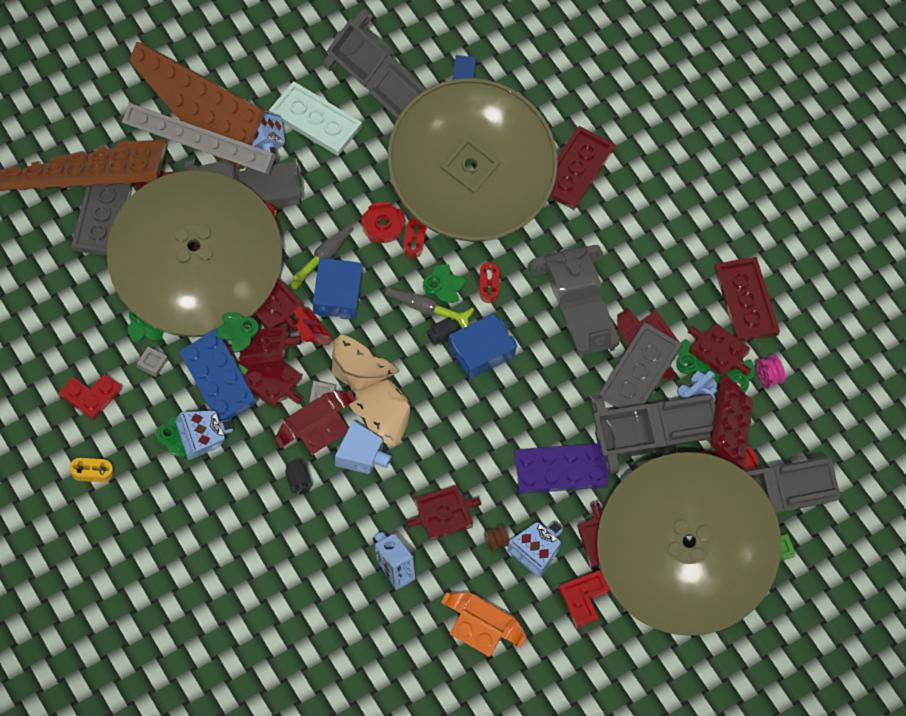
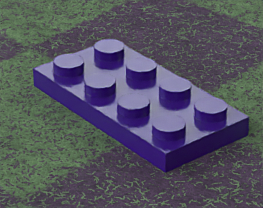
M599 444L514 450L519 494L608 488L607 470L602 459Z

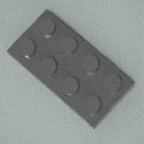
M133 183L98 184L86 187L71 245L72 251L107 256V243L112 224L122 206L129 199Z
M644 322L598 394V397H603L605 402L617 409L645 405L682 348V344Z

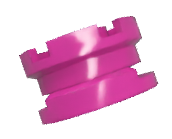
M773 354L768 359L762 358L756 361L757 374L765 388H771L775 383L781 384L785 382V370L777 355Z

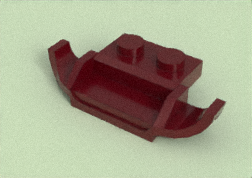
M629 308L624 309L617 316L619 333L629 346L644 322L678 341L657 311H654L640 322ZM671 366L663 376L666 381L676 376Z
M351 391L330 392L321 395L285 419L275 437L276 441L283 448L291 441L300 437L311 455L315 454L347 433L348 428L338 412L356 401Z

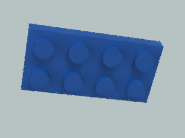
M215 328L181 350L180 354L210 410L216 412L220 422L230 420L258 401L224 339L215 336L217 331Z

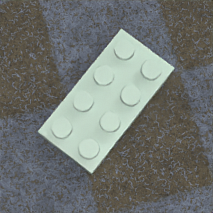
M294 81L269 110V112L280 114L282 123L337 156L362 127L361 121Z

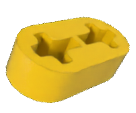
M76 458L70 464V473L78 481L107 482L113 476V467L108 460ZM79 466L84 468L81 473H77ZM102 467H106L104 475H101L99 472Z

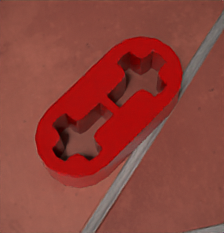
M415 218L408 222L404 240V253L409 258H417L422 254L426 235V226ZM415 226L419 227L417 235L414 234ZM412 241L416 242L415 250H411Z
M487 262L480 268L479 296L483 302L493 303L498 299L499 267L492 262ZM487 270H491V279H487ZM487 286H491V295H487Z

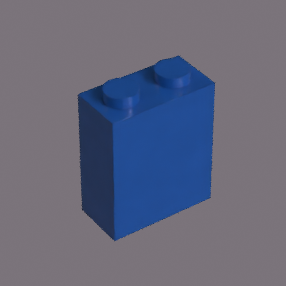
M319 258L313 298L314 314L321 317L336 316L341 319H356L362 279V263Z
M491 314L454 332L448 337V347L469 380L515 358L517 343L512 336L509 337L504 322L501 319L498 320L495 314Z

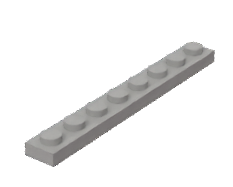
M131 103L128 104L122 123L268 175L276 154Z

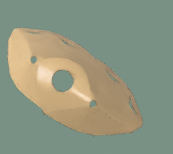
M340 334L335 339L332 353V374L353 389L361 390L399 373L394 365L382 358L373 357L368 348L353 338ZM343 341H345V343H349V344H351V345L345 347ZM357 349L364 355H357Z
M388 379L374 383L361 390H348L351 393L357 392L355 395L356 401L349 404L353 412L365 418L368 429L381 437L384 443L396 446L401 440L409 422L410 403L408 398ZM363 403V410L357 404ZM374 422L380 423L379 429H377V425ZM392 433L393 440L385 436V434Z

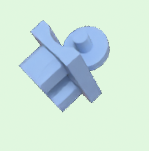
M697 371L691 379L693 386L690 388L687 385H682L677 390L678 397L682 399L710 394L713 396L714 401H716L714 396L717 392V385L714 382L715 374L711 371L706 374Z

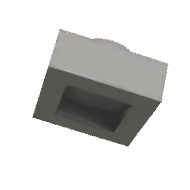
M147 347L137 362V368L157 377L168 360L167 356Z
M313 381L309 403L325 393L334 392L335 385Z

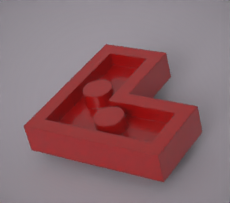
M298 306L293 311L297 316L298 322L295 326L300 331L299 335L304 341L329 345L334 340L310 308Z
M104 374L89 389L72 377L58 393L59 397L94 421L121 392L122 385Z
M601 570L561 584L558 588L576 629L598 621V615L591 600L610 592V588Z

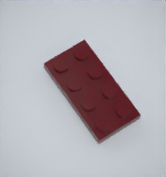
M578 126L557 158V174L549 198L575 210L614 151L616 144Z
M757 257L715 264L714 269L735 337L745 342L778 336L780 333L779 326Z
M726 376L720 380L711 446L726 461L744 469L753 401L751 397L747 396L740 389L737 383H734L729 376Z

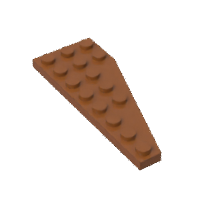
M136 42L129 59L130 63L180 121L252 146L266 112L264 109L142 42ZM236 164L237 169H243L242 165Z
M162 139L116 143L117 147L105 149V146L98 147L97 151L87 154L81 151L50 158L51 162L39 164V161L32 162L31 166L21 169L15 166L1 169L0 191L9 189L25 190L28 188L46 189L48 187L66 188L80 185L86 187L116 183L131 184L134 182L150 183L159 178L167 147L166 141Z

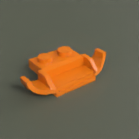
M446 592L441 601L444 605L460 613L450 635L489 657L492 656L501 638L507 639L520 648L527 638L523 628L514 616L475 594Z

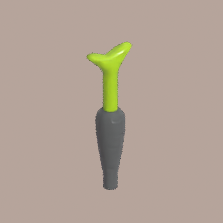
M347 224L341 231L317 247L314 251V258L293 275L291 287L297 289L303 283L307 275L318 266L319 258L331 259L347 236L353 231V227Z
M390 287L387 288L385 295L423 314L432 315L435 313L446 318L450 317L451 320L455 319L462 328L469 326L468 318L474 312V308H471L465 312L457 313L438 306L436 301L429 297Z

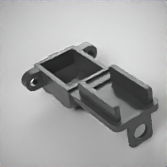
M364 9L355 19H350L344 28L334 37L335 40L326 51L328 56L322 65L328 71H331L340 64L398 119L405 107L415 97L427 90V88L396 59L392 58L393 50L367 26L373 15L367 9Z
M294 158V162L272 165L269 175L251 168H246L245 171H238L236 164L231 161H220L196 166L195 159L185 160L184 171H209L231 177L250 188L263 202L270 203L274 207L299 204L302 197L301 167L297 162V158Z
M599 245L562 249L559 252L535 258L528 263V268L532 275H547L580 358H584L585 354L606 349L614 351L615 347L619 345V336L605 302L602 300L600 279L593 264L603 257V252Z
M706 394L606 411L603 397L592 398L593 419L596 428L595 435L597 443L600 445L607 473L610 475L619 472L617 458L648 454L656 451L659 447L712 439L716 412L713 396Z
M821 457L746 472L766 493L774 507L775 513L835 502L840 498V491L830 457Z

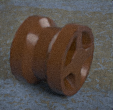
M502 525L496 526L492 531L489 529L484 531V538L491 552L496 551L500 546H508L509 538Z

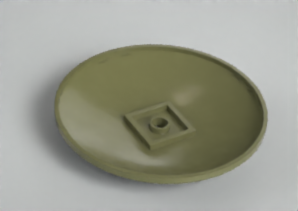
M462 78L450 80L432 86L419 94L405 107L397 119L388 146L390 179L404 207L415 219L430 230L460 241L483 242L495 240L523 228L537 216L546 204L555 184L558 162L555 141L541 113L530 101L515 90L497 82L484 79ZM473 161L476 164V168L474 170L467 169L465 162Z
M209 171L176 172L162 176L144 185L126 201L118 212L112 224L107 243V264L110 278L116 293L125 306L147 325L168 334L185 337H203L215 328L218 329L219 326L224 324L222 315L226 313H238L243 318L252 317L264 305L275 288L282 262V243L279 229L267 205L256 193L241 182ZM192 242H197L200 248L197 251H190L188 245Z
M674 453L658 457L641 465L625 477L615 488L606 503L599 523L597 538L598 558L601 571L610 591L622 607L633 617L665 633L684 636L715 633L738 623L748 616L764 599L778 571L781 557V532L778 518L768 496L761 486L744 470L731 462L708 454ZM691 535L696 539V545L693 548H686L683 545V538L685 536Z

